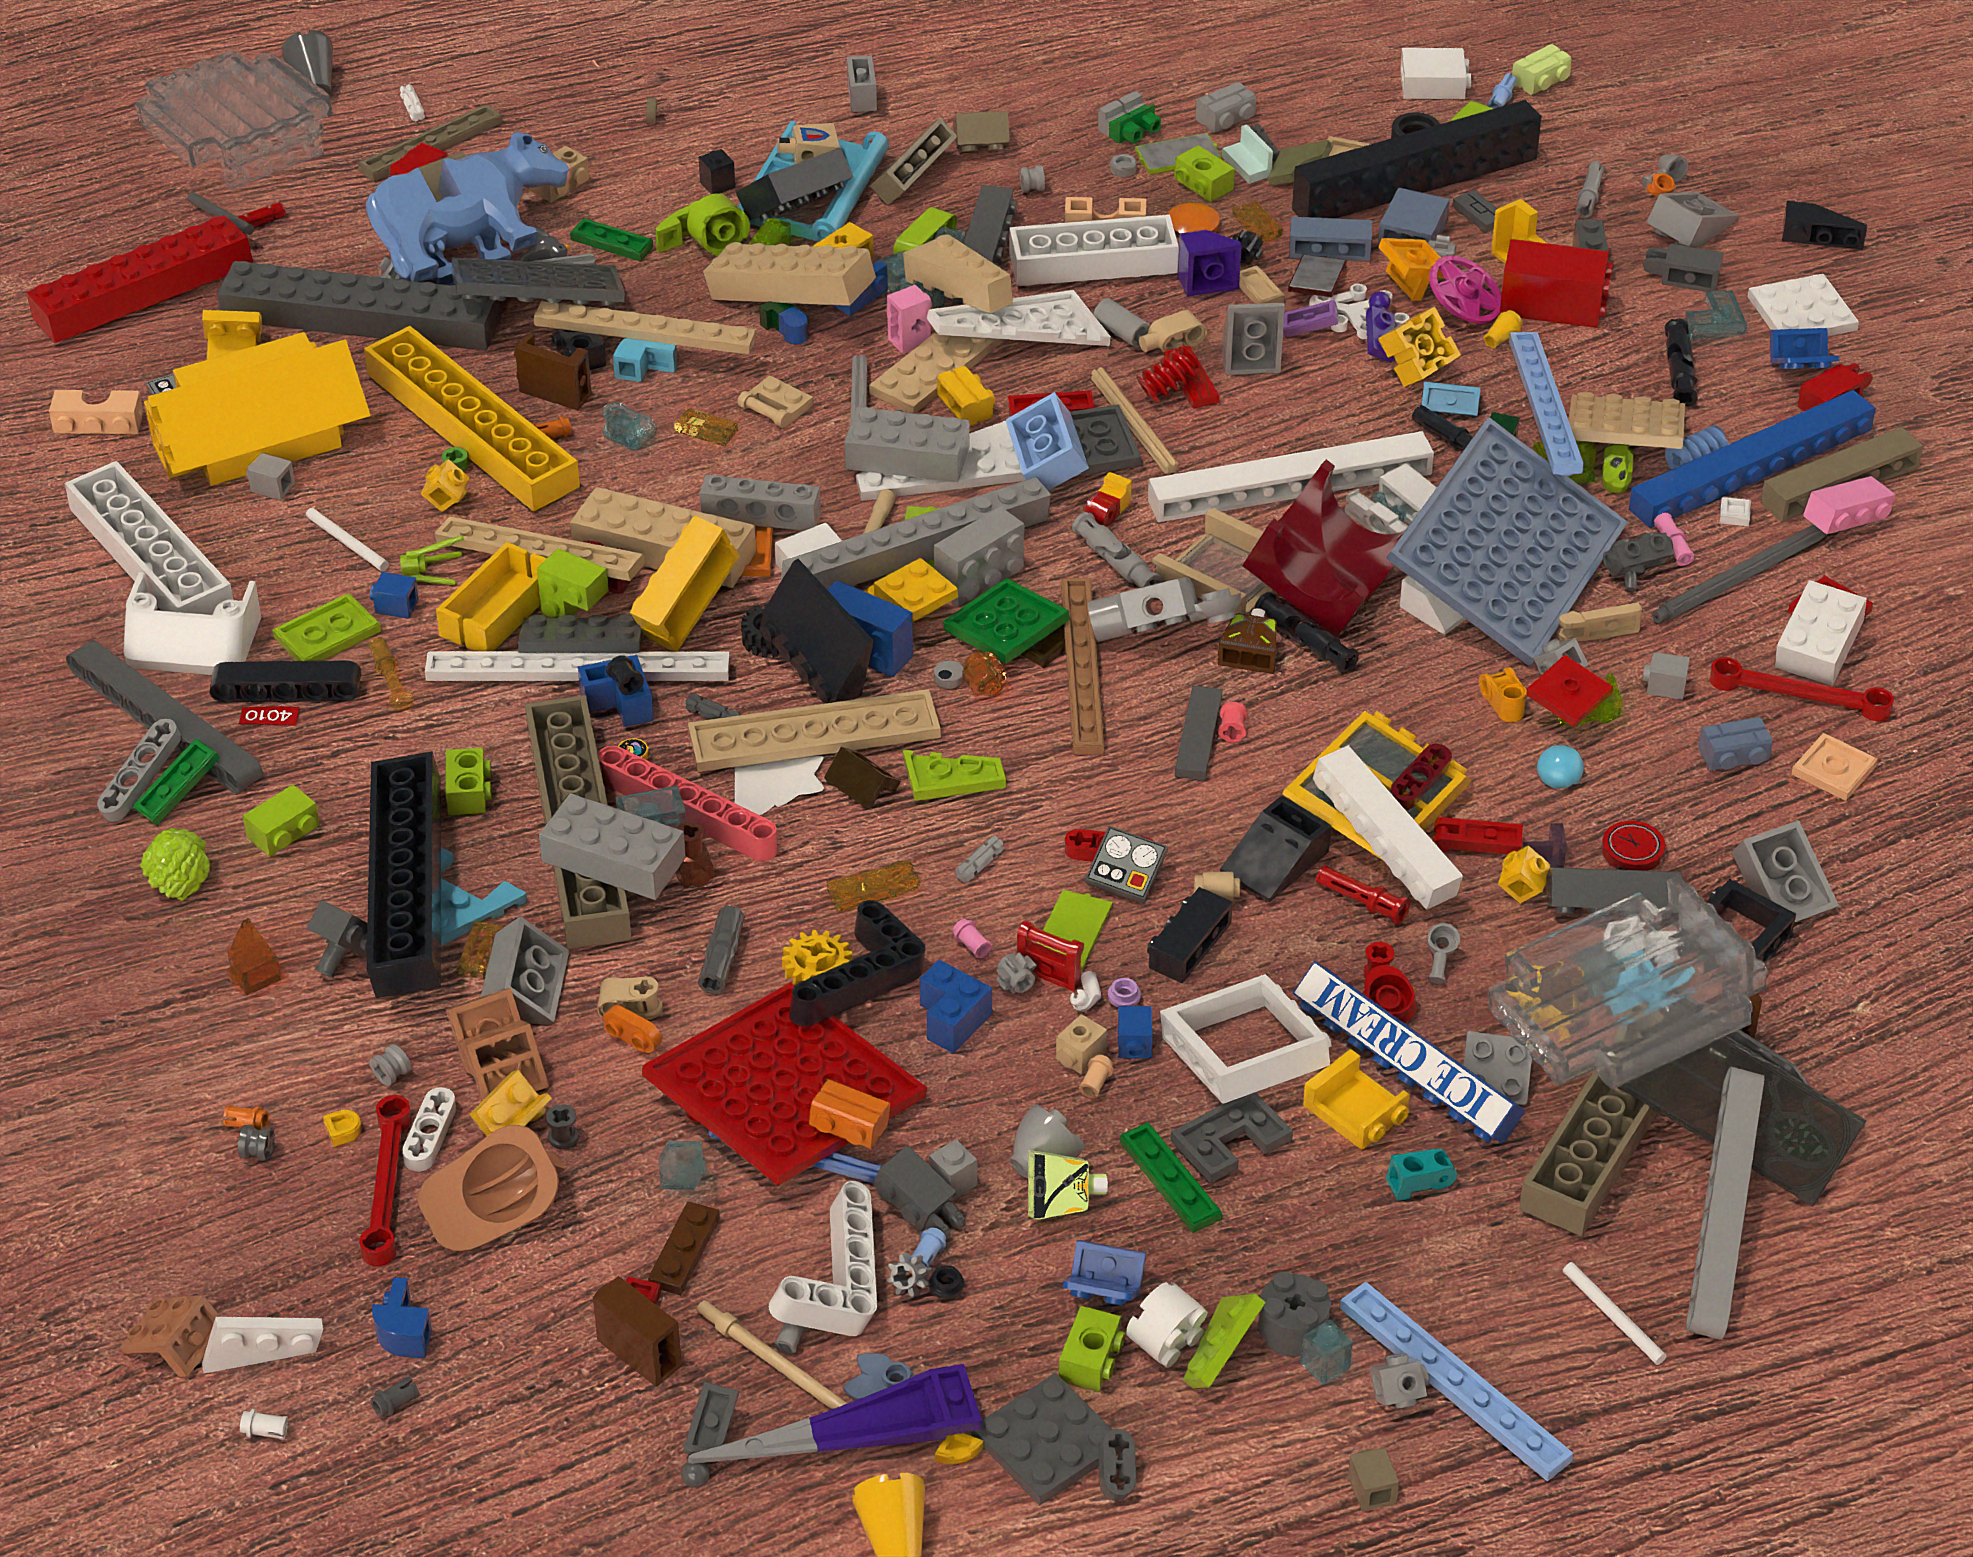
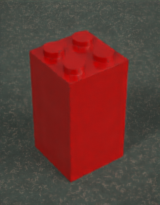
M1510 239L1503 276L1500 313L1511 310L1524 319L1598 328L1599 317L1605 318L1609 295V284L1613 263L1608 262L1609 251Z

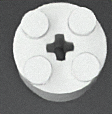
M1171 1281V1284L1165 1282L1144 1299L1140 1305L1144 1310L1139 1319L1132 1316L1126 1330V1335L1157 1362L1169 1368L1179 1358L1181 1353L1179 1350L1186 1344L1192 1347L1200 1340L1204 1333L1200 1325L1205 1320L1208 1312L1174 1282Z

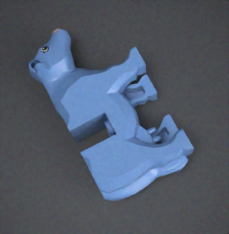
M518 131L512 134L509 146L506 149L486 153L478 152L455 160L450 158L443 159L438 187L443 199L439 202H436L418 167L407 174L391 176L378 184L376 192L370 194L367 198L366 212L373 229L389 250L394 270L399 276L416 282L433 279L434 284L452 286L455 283L451 262H448L443 257L442 251L445 248H458L470 242L476 246L480 259L510 260L511 253L507 248L501 246L500 235L503 240L509 242L512 252L535 245L538 231L535 227L527 226L521 221L516 207L522 195L523 187L533 188L542 185L563 187L571 177L570 166L568 163L557 159L545 144L535 141L528 133L521 134Z

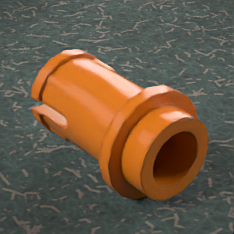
M559 416L554 421L534 424L536 428L550 439L560 436L567 438V435L572 433L568 417L563 418Z
M227 1105L223 1117H230L223 1120L225 1127L242 1128L247 1124L261 1130L267 1127L269 1123V1113L263 1110L261 1106L250 1109Z

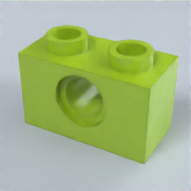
M1197 145L1175 157L1174 179L1209 202L1234 190L1235 168L1201 146Z
M1080 1306L1059 1358V1376L1067 1384L1100 1392L1104 1379H1111L1115 1366L1113 1356L1115 1352L1120 1353L1122 1351L1126 1335L1125 1332L1121 1331V1316Z

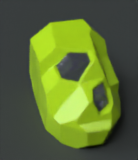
M1613 444L1604 450L1602 485L1610 493L1621 494L1631 484L1634 454L1628 445Z

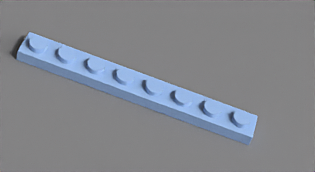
M1366 1281L1341 1299L1340 1309L1394 1354L1407 1353L1408 1357L1419 1360L1426 1367L1429 1383L1547 1482L1572 1462L1574 1453Z

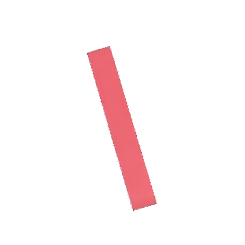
M607 746L599 751L598 759L605 786L680 823L689 821L699 823L704 829V835L755 860L768 861L777 855V829L772 821L621 747Z

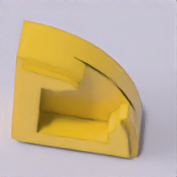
M966 1433L946 1435V1439L942 1441L935 1452V1462L952 1465L967 1462L975 1458L983 1450L984 1441Z

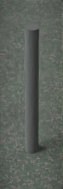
M194 192L188 195V201L215 217L225 215L246 235L253 233L254 227L251 224Z

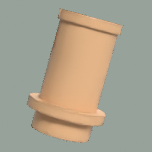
M1096 1055L1089 1060V1069L1079 1086V1091L1084 1096L1097 1098L1106 1078L1112 1075L1113 1063L1108 1057Z

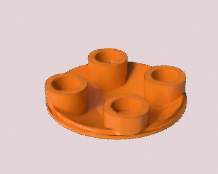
M1190 202L1179 204L1167 213V215H1170L1174 231L1179 233V237L1181 233L1201 230L1216 233L1219 229V214L1212 207L1202 203Z

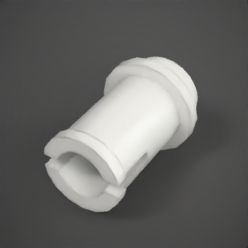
M252 1408L250 1412H243L240 1433H246L248 1438H251L253 1435L284 1440L288 1428V1416L261 1414Z

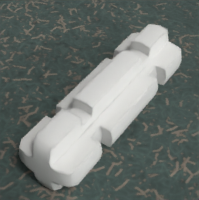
M410 84L407 86L402 85L400 87V96L404 100L403 102L411 119L415 122L423 120L425 118L424 109L413 86Z

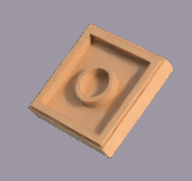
M1823 733L1793 766L1791 775L1846 801L1874 770L1878 759Z

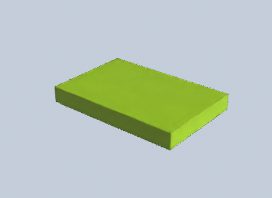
M347 593L272 629L273 637L296 661H323L382 632L381 624L350 593Z

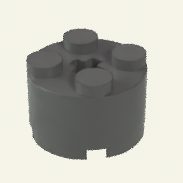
M1285 1271L1275 1274L1273 1280L1266 1284L1260 1295V1298L1266 1303L1259 1312V1334L1263 1336L1266 1340V1345L1271 1350L1282 1355L1301 1356L1304 1355L1305 1351L1314 1347L1317 1350L1324 1344L1328 1336L1331 1300L1327 1285L1322 1281H1317L1305 1275L1291 1274Z

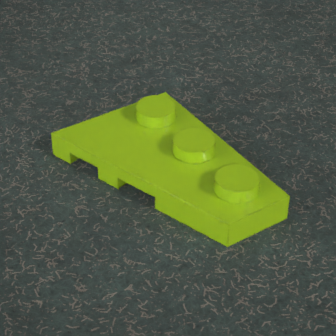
M903 750V761L914 801L1006 788V777L1000 758L962 755L955 759L943 758L942 753L930 752V756L914 755L913 750Z
M1256 1293L1221 1297L1201 1342L1188 1364L1183 1381L1193 1389L1209 1388L1266 1302Z

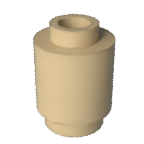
M1202 872V875H1194V892L1201 887L1232 902L1234 897L1240 896V879L1234 878L1233 872Z

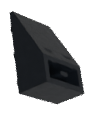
M1281 795L1260 813L1222 865L1220 872H1233L1234 878L1240 879V885L1270 902L1329 852L1331 824Z

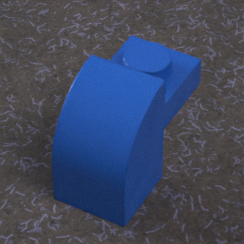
M394 1277L391 1290L384 1293L383 1305H372L377 1340L391 1354L402 1357L425 1358L432 1332L429 1308L409 1307L411 1297L408 1278Z

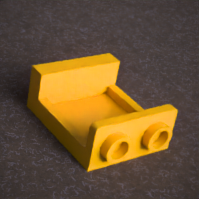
M1350 1049L1331 1063L1330 1066H1327L1305 1083L1303 1106L1363 1150L1372 1142H1378L1385 1132L1395 1124L1400 1125L1405 1121L1409 1114L1410 1094L1404 1090L1397 1096H1394L1359 1070L1361 1056Z

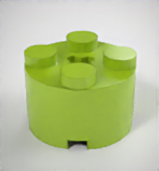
M710 194L699 201H694L690 205L687 228L691 237L706 251L719 256L727 245L734 242L741 243L743 238L747 239L750 231V222L748 216L724 194Z

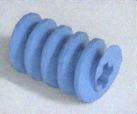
M1712 425V427H1707L1703 431H1698L1683 438L1682 449L1666 448V462L1672 470L1729 444L1722 429Z

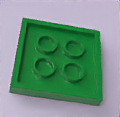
M1005 578L943 620L944 631L994 658L997 657L998 660L1007 664L1069 621L1070 616L1069 610Z

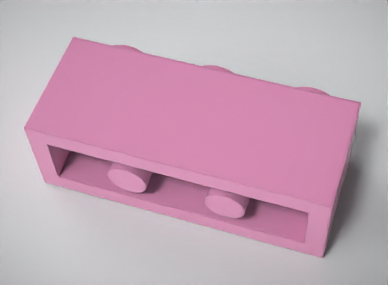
M1869 476L1812 491L1803 516L1825 534H1831L1886 519L1892 510L1891 505L1896 494L1875 478Z

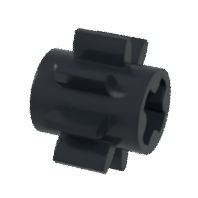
M1242 230L1239 236L1234 234L1232 239L1241 243L1240 263L1250 265L1253 259L1258 260L1263 253L1260 249L1263 241H1260L1255 232H1245Z

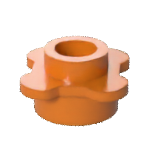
M1655 173L1652 176V182L1647 185L1646 189L1650 194L1658 197L1661 193H1671V191L1675 190L1676 185L1673 178L1668 174Z

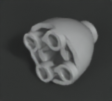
M1035 1104L1028 1110L1018 1126L1014 1140V1154L1009 1158V1162L1020 1175L1028 1178V1150L1077 1158L1085 1149V1144L1078 1136L1072 1134L1066 1128L1068 1121L1059 1111L1053 1109L1049 1113L1040 1105Z

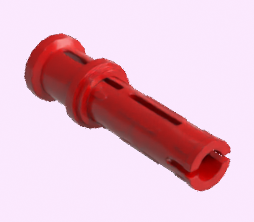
M1323 865L1317 873V884H1321L1366 905L1370 913L1385 915L1391 918L1392 923L1396 925L1401 924L1409 912L1411 902L1409 898L1394 896L1388 893L1387 889L1382 886L1373 888L1331 869L1327 865Z

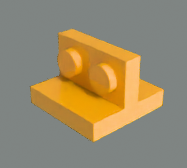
M1382 238L1378 248L1390 260L1385 271L1412 301H1421L1430 282L1429 273L1431 267L1441 257L1426 240ZM1438 269L1437 278H1444L1442 272Z

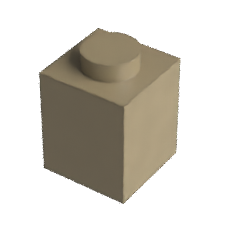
M1385 1447L1375 1450L1366 1449L1357 1454L1350 1455L1348 1478L1361 1511L1397 1504L1399 1481Z

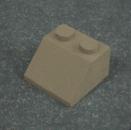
M1008 111L955 114L953 130L958 136L955 139L956 149H962L963 153L978 152V148H988L990 152L1003 151L1004 147L1009 146Z

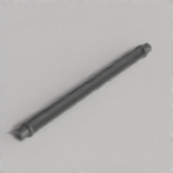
M1813 524L1661 604L1659 609L1652 612V618L1656 623H1661L1664 620L1669 621L1824 539L1827 534Z

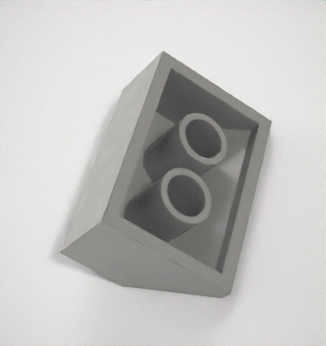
M518 917L495 933L481 997L511 988L522 1021L530 1024L551 1025L555 1020L569 950L523 917Z

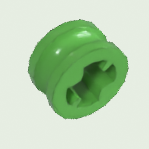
M451 447L442 453L443 463L449 459L463 472L468 469V454L465 449Z

